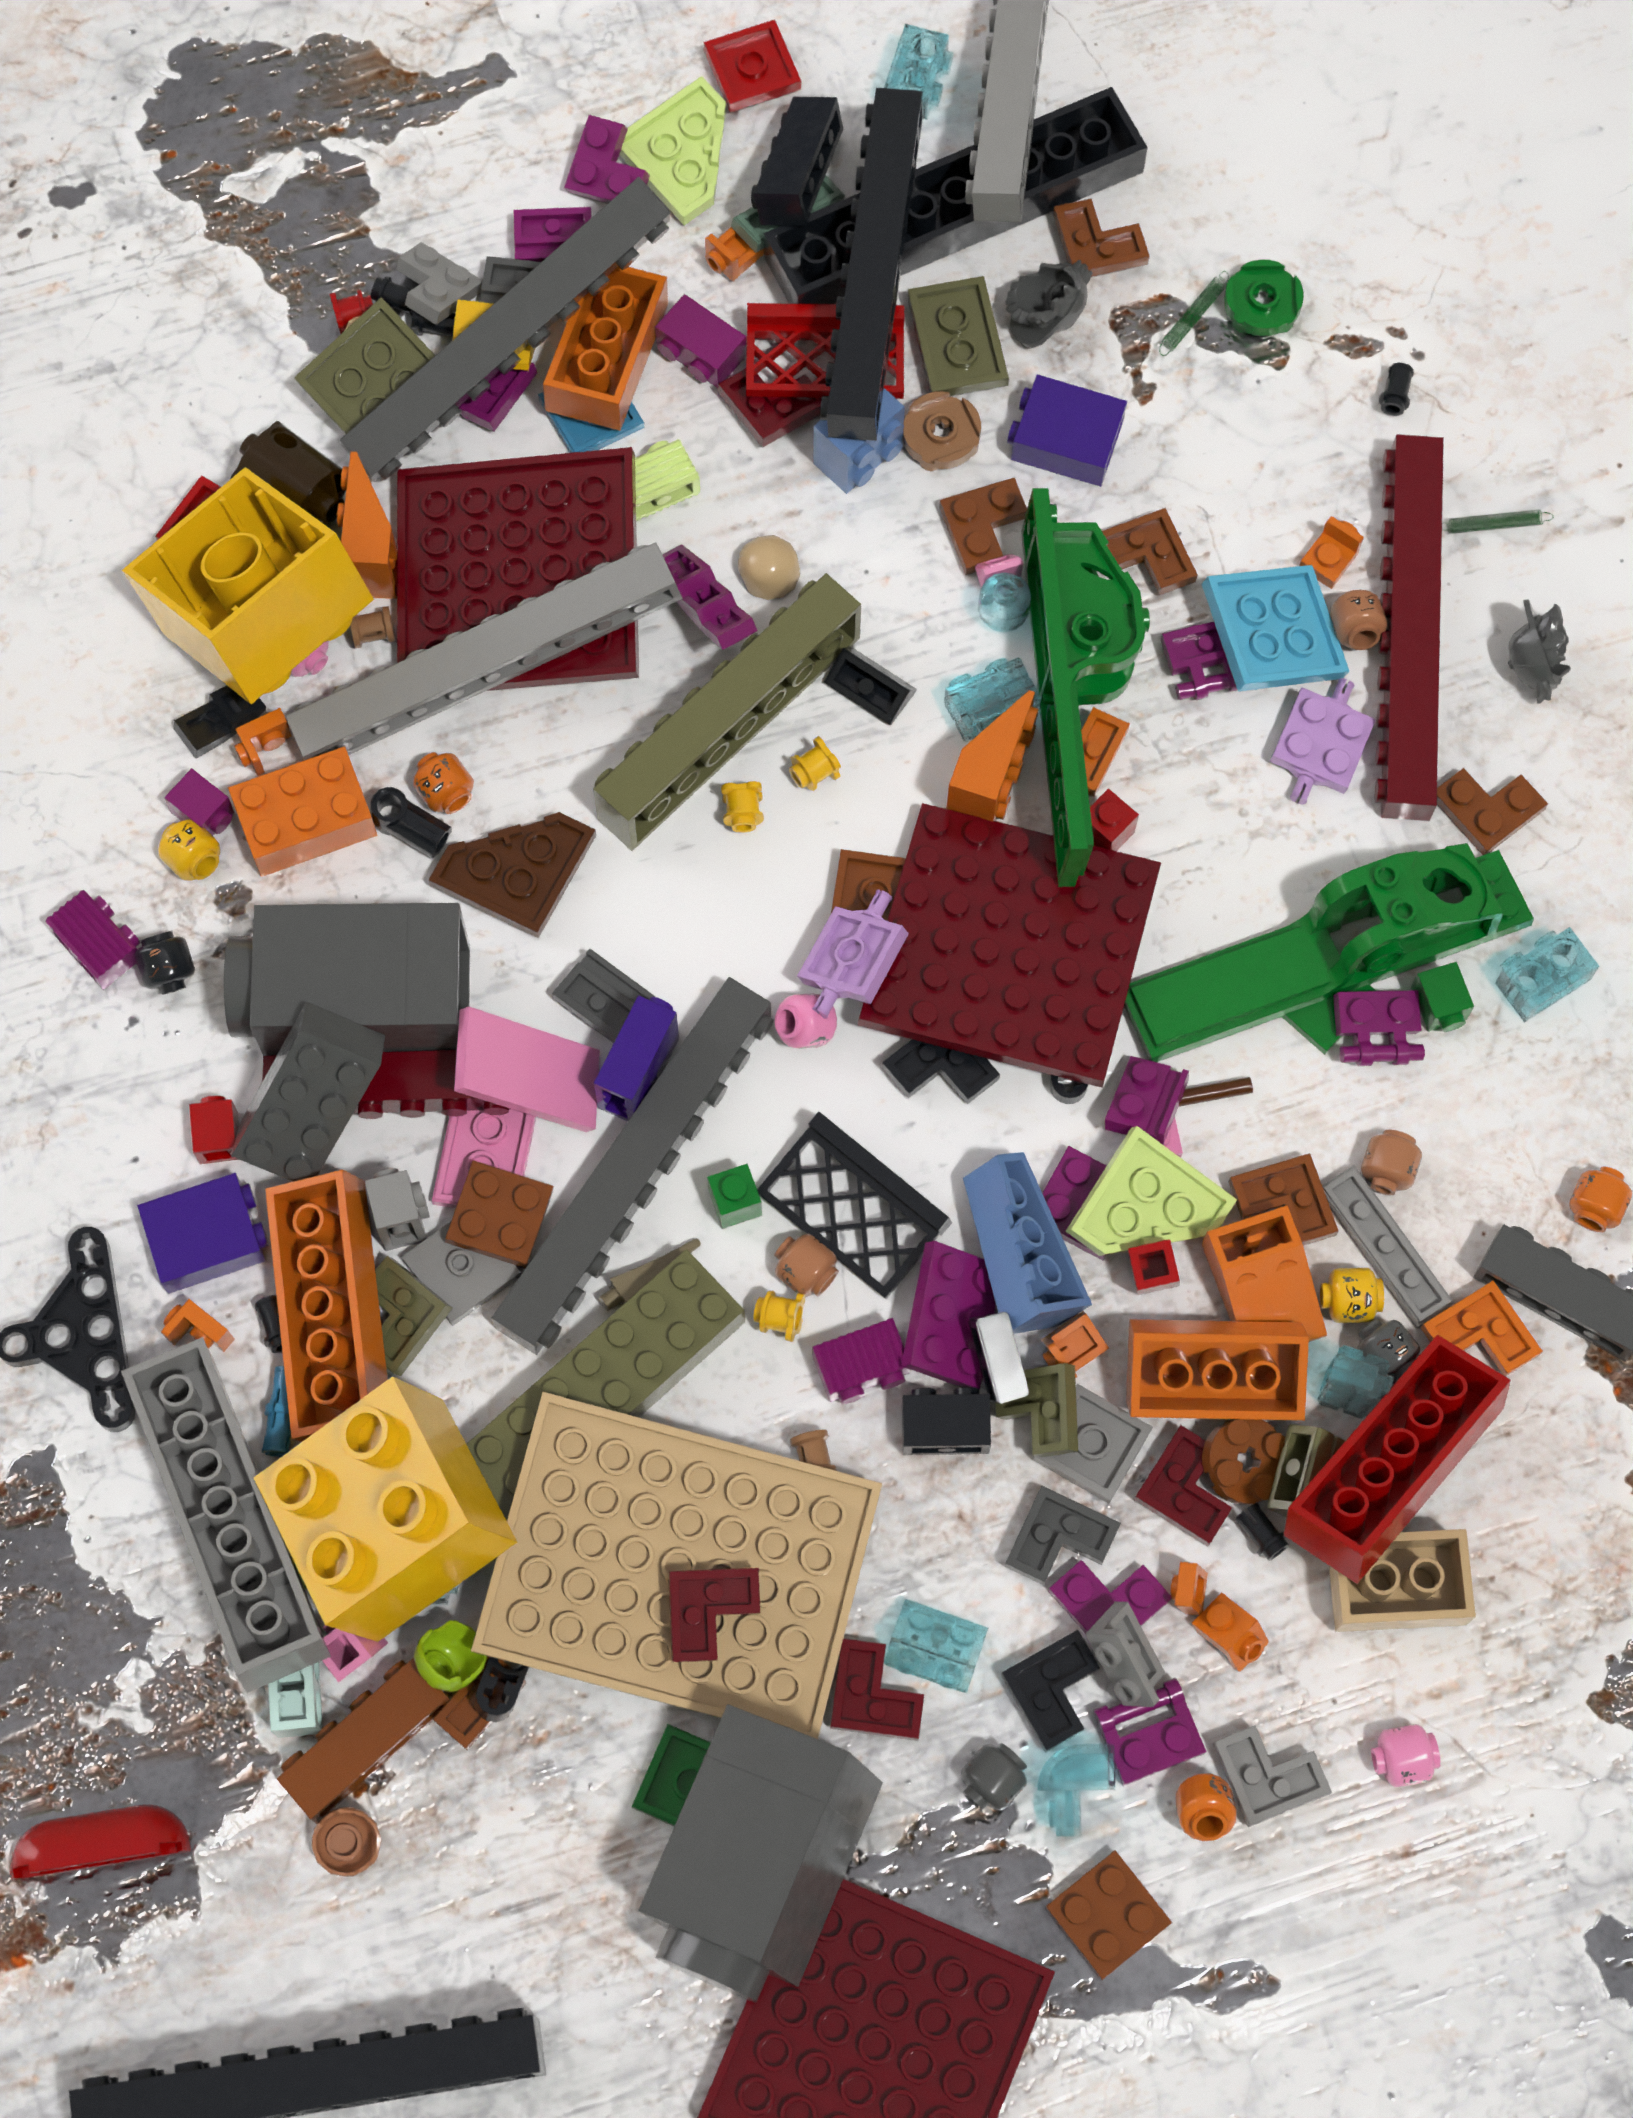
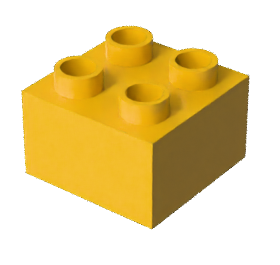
M246 467L122 569L162 633L250 704H253L263 694L273 692L283 686L289 679L292 669L324 642L336 639L346 632L351 625L352 618L374 600L337 534Z
M393 1376L253 1477L324 1624L376 1642L382 1640L518 1543L444 1400Z

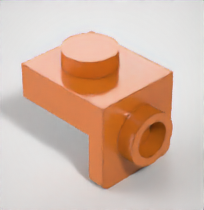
M732 227L719 238H716L713 234L705 238V259L708 265L718 274L723 272L731 281L737 279L764 255V249L755 253Z
M1084 1311L1041 1339L1048 1350L1042 1354L1048 1366L1067 1363L1075 1365V1372L1109 1349Z
M1222 1592L1192 1622L1196 1632L1224 1653L1232 1667L1238 1672L1242 1671L1249 1663L1257 1660L1269 1642L1258 1620Z

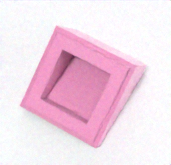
M1008 554L978 563L975 569L981 591L989 593L1006 588V584H1011L1012 586V584L1019 583L1022 575L1023 561L1019 556ZM1011 576L1016 577V578H1014L1015 581H1012V580L1010 579V578H1012Z

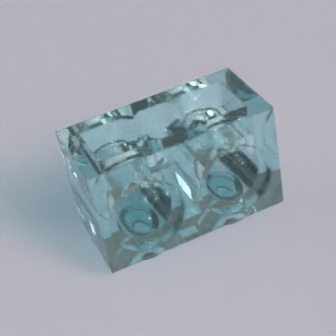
M905 24L884 88L912 90L909 89L912 87L919 88L917 91H923V119L927 120L931 106L938 107L940 103L943 84L939 82L942 74H949L954 52L948 51V34Z
M1570 927L1558 935L1554 930L1548 932L1534 943L1536 949L1525 956L1521 951L1517 952L1500 965L1503 970L1495 984L1524 1022L1589 982L1600 967ZM1552 956H1564L1569 961L1570 966H1559L1554 962ZM1528 976L1532 978L1537 988L1523 986L1519 977Z

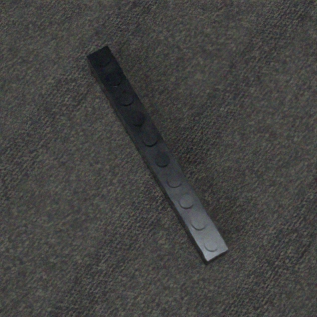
M876 88L874 104L867 103L865 127L870 128L869 135H862L860 157L865 159L864 167H857L855 184L856 190L860 191L859 199L853 198L851 204V222L855 223V230H848L846 237V255H851L850 263H843L841 270V287H846L845 296H838L836 303V320H841L840 329H833L831 335V353H836L835 362H828L826 368V386L831 387L830 395L822 396L820 418L827 421L828 437L877 440L923 122V91Z

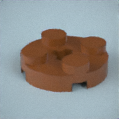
M1230 1419L1222 1426H1217L1207 1437L1202 1452L1203 1469L1205 1473H1209L1210 1479L1215 1485L1211 1487L1216 1494L1228 1502L1240 1505L1269 1500L1281 1451L1285 1445V1436L1277 1433L1274 1427L1264 1420ZM1248 1450L1253 1458V1465L1244 1472L1242 1470L1243 1463L1237 1459L1238 1454L1246 1453Z

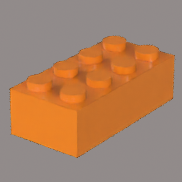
M618 266L607 276L610 282L603 290L595 296L588 293L577 302L581 307L567 321L544 380L543 391L545 411L621 431L656 338L655 326L664 317L668 306V285L666 276L632 267L622 270Z
M1129 1319L1126 1404L1130 1417L1305 1420L1309 1335L1302 1322Z

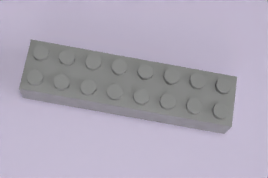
M199 1338L122 1370L121 1373L234 1671L247 1693L331 1657L292 1556L253 1478L259 1472L214 1358L204 1338Z

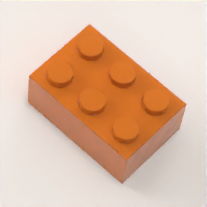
M345 746L228 787L261 877L377 836L372 816Z

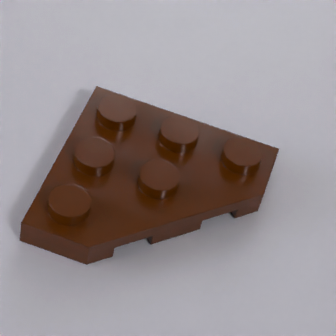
M558 812L545 816L544 820L522 827L518 824L488 833L486 838L466 844L462 841L448 845L428 879L429 885L539 938L597 836L596 829Z

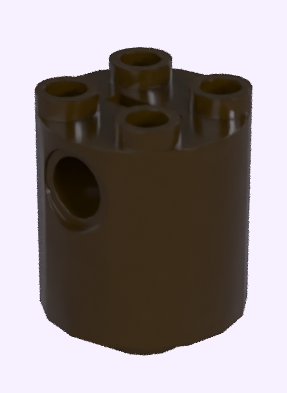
M280 421L274 422L259 436L252 433L246 437L239 450L243 456L231 478L246 467L324 525L330 524L337 518L338 504L344 503L342 497L345 493L341 488L342 468Z

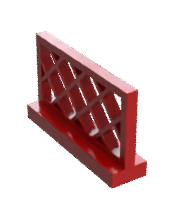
M747 303L746 397L822 398V396L830 395L831 387L826 386V372L813 361L825 351L835 359L836 353H831V335L833 329H840L841 320H836V304ZM896 305L891 342H896V347L889 352L887 371L896 378V385H884V388L896 399H904V305ZM755 339L774 340L779 345L768 354H765L755 345ZM798 340H813L818 346L805 355L793 344ZM785 351L798 360L787 371L774 362ZM754 357H756V358L759 360V361L756 362L755 364H754ZM895 359H896V366L892 363V361L895 360ZM765 367L778 376L772 383H754V376ZM806 367L818 378L811 384H800L793 377Z

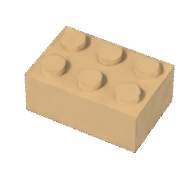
M1466 1529L1401 1532L1358 1584L1329 1566L1335 1632L1465 1626L1476 1617Z

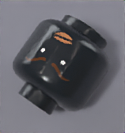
M172 931L140 940L142 947L136 950L135 959L145 987L149 989L160 988L162 995L186 988L184 980L192 977L195 972V966L186 940L180 936L174 937Z

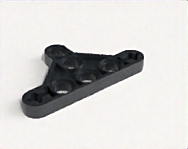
M83 1227L76 1230L68 1242L71 1270L35 1319L30 1322L11 1325L0 1332V1358L12 1367H25L44 1363L91 1395L93 1414L96 1421L105 1430L121 1432L133 1423L136 1410L121 1373L122 1370L129 1368L111 1249L107 1238L99 1229ZM89 1238L95 1244L100 1245V1247L93 1249L94 1262L98 1267H89L87 1256L83 1251H79L80 1248L85 1247V1240ZM93 1278H102L107 1283L105 1293L97 1299L86 1297L84 1294L86 1283ZM100 1318H107L113 1323L111 1335L103 1340L92 1338L90 1334L92 1324ZM57 1327H66L71 1333L68 1344L62 1348H52L48 1344L50 1332ZM16 1335L26 1337L28 1348L24 1354L18 1357H10L6 1354L5 1345L11 1337ZM106 1359H114L120 1365L118 1375L110 1381H103L97 1377V1367ZM123 1386V1391L116 1390ZM100 1390L114 1391L116 1402L120 1407L125 1408V1411H121L118 1414L119 1420L112 1421L108 1415H104V1412L110 1410L111 1403L106 1392L99 1394Z

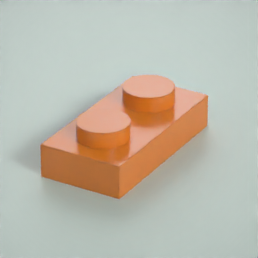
M1094 707L1081 730L1088 795L1095 797L1130 726V723Z

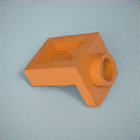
M1330 516L1325 523L1322 534L1303 557L1299 566L1312 565L1317 580L1332 589L1358 555L1363 536L1349 522L1339 521Z
M278 708L235 728L240 743L234 745L244 767L252 764L257 776L265 773L257 753L262 750L271 751L277 749L284 744L286 739L292 737L281 709Z
M190 1299L183 1306L179 1304L168 1313L163 1322L165 1327L161 1331L169 1342L176 1345L186 1332L193 1327L189 1334L195 1340L203 1337L208 1348L214 1344L223 1352L235 1340L228 1329Z

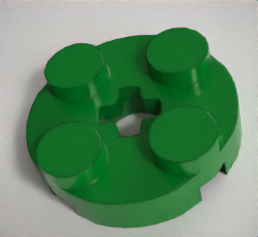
M1266 259L1253 260L1241 266V270L1235 273L1234 276L1232 274L1228 280L1224 295L1225 310L1232 320V326L1240 333H1249L1257 336H1272L1286 333L1292 329L1295 320L1300 314L1304 299L1303 287L1296 275L1293 278L1290 273L1285 271L1283 264ZM1263 291L1266 292L1268 298H1274V301L1268 304H1261L1255 298H1258L1259 292Z

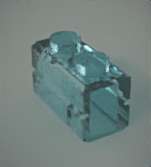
M1017 657L1010 661H1007L1006 658L997 659L985 668V672L973 677L970 674H962L954 678L949 683V687L945 688L944 702L963 741L966 742L975 738L1029 690L1035 692L1033 707H1039L1040 697L1032 679L1029 678L1023 662Z
M1343 1345L1338 1349L1326 1369L1317 1398L1319 1405L1338 1410L1341 1407L1343 1408V1413L1363 1419L1386 1394L1389 1395L1394 1376L1387 1374L1389 1369L1388 1360L1372 1354H1368L1365 1357L1363 1356V1351Z

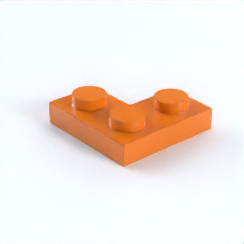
M1494 1280L1421 1326V1330L1430 1342L1438 1334L1464 1351L1480 1342L1505 1377L1543 1352Z

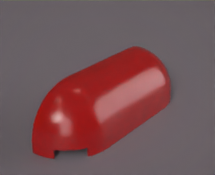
M151 1804L50 1819L31 1827L17 1842L11 1857V1880H21L191 1852L190 1839L185 1825L177 1815L164 1807Z

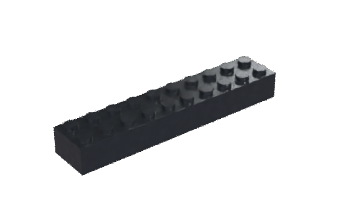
M1113 87L1034 119L1021 222L974 221L973 204H966L967 180H974V175H970L971 151H978V146L972 145L915 170L900 276L1054 211V206L1076 202L1143 173L1148 147ZM860 193L810 213L806 226H780L764 233V259L789 304H836L838 296H845L846 287H841V270L843 263H850L851 255H846V237L848 230H855V223L851 222V204L853 198L859 199Z
M524 2008L499 2011L497 2012V2021L483 2023L482 2018H479L478 2015L451 2019L452 2028L438 2030L437 2025H433V2023L405 2027L406 2036L392 2038L391 2032L387 2033V2030L359 2034L360 2043L347 2045L346 2040H341V2038L313 2042L314 2051L301 2052V2047L295 2048V2045L267 2049V2058L256 2060L255 2055L240 2053L221 2057V2066L210 2067V2062L203 2063L202 2060L175 2064V2073L164 2075V2070H156V2068L128 2072L129 2081L119 2082L118 2077L110 2078V2076L87 2078L82 2080L81 2089L69 2090L71 2118H289L545 2076L546 2067L540 2021L534 2015H528V2011L524 2010Z

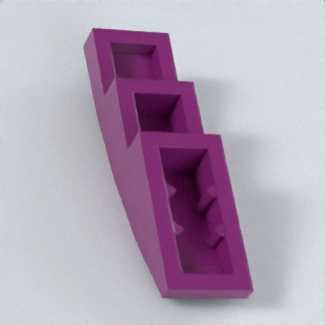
M682 544L663 554L683 598L676 603L720 649L724 650L758 631L753 618L737 606L731 591L716 580L711 567Z

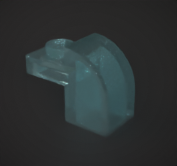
M1113 1744L1071 1745L1057 1751L1043 1766L1038 1779L1037 1791H1055V1800L1049 1801L1048 1817L1050 1827H1056V1837L1082 1836L1080 1791L1116 1790L1115 1746Z

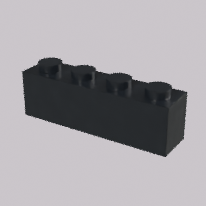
M793 97L787 112L782 114L778 135L772 139L769 157L763 161L760 179L757 185L752 187L751 191L752 207L757 209L761 225L806 226L844 129L837 97Z

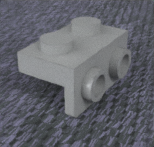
M1114 1602L1085 1635L1123 1706L1154 1707L1159 1698L1153 1687L1164 1676L1165 1671L1129 1603Z

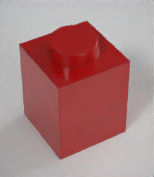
M1108 788L1090 806L1094 846L1117 851L1135 833L1139 814Z
M208 1096L202 1098L200 1103L189 1104L193 1153L199 1164L239 1160L232 1157L239 1125L238 1111L232 1099L226 1100L223 1096Z
M1170 1239L1128 1248L1138 1295L1180 1286Z

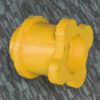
M819 736L813 739L815 747L801 756L795 754L791 757L793 766L789 768L790 775L800 788L806 786L811 791L816 790L817 784L829 776L833 780L841 777L839 773L841 765L838 759L831 753L823 739Z
M750 781L741 784L726 783L721 786L723 803L726 804L727 813L723 816V822L725 825L732 827L733 831L740 833L751 832L756 829L757 825L763 822L764 815L759 811V802L763 800L761 783Z
M769 1290L765 1298L759 1297L754 1309V1322L759 1323L760 1331L766 1333L768 1330L784 1332L785 1340L793 1342L795 1335L800 1333L802 1327L805 1294L798 1293L794 1300L776 1296L774 1291Z

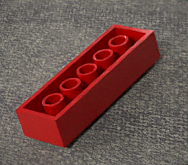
M1437 1334L1288 1507L1284 1536L1358 1584L1502 1412L1511 1380Z

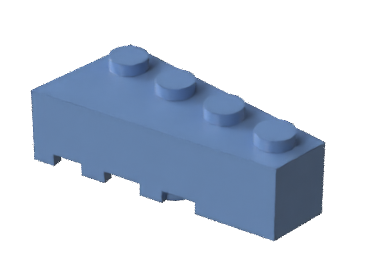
M1024 1152L996 1155L965 1176L963 1181L998 1312L1008 1313L1013 1333L1017 1334L1057 1327L1090 1307L1092 1302Z

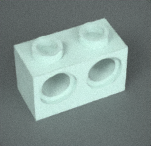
M319 1662L268 1684L270 1728L273 1734L278 1738L314 1735L323 1728Z

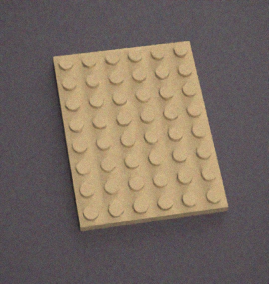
M542 1392L507 1523L518 1543L496 1559L471 1652L722 1718L726 1706L729 1704L818 1739L882 1483ZM759 1568L760 1614L716 1616L718 1660L672 1663L668 1572Z

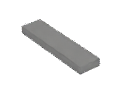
M1355 1165L1322 1185L1330 1209L1379 1277L1382 1278L1384 1284L1417 1329L1454 1304L1453 1300Z

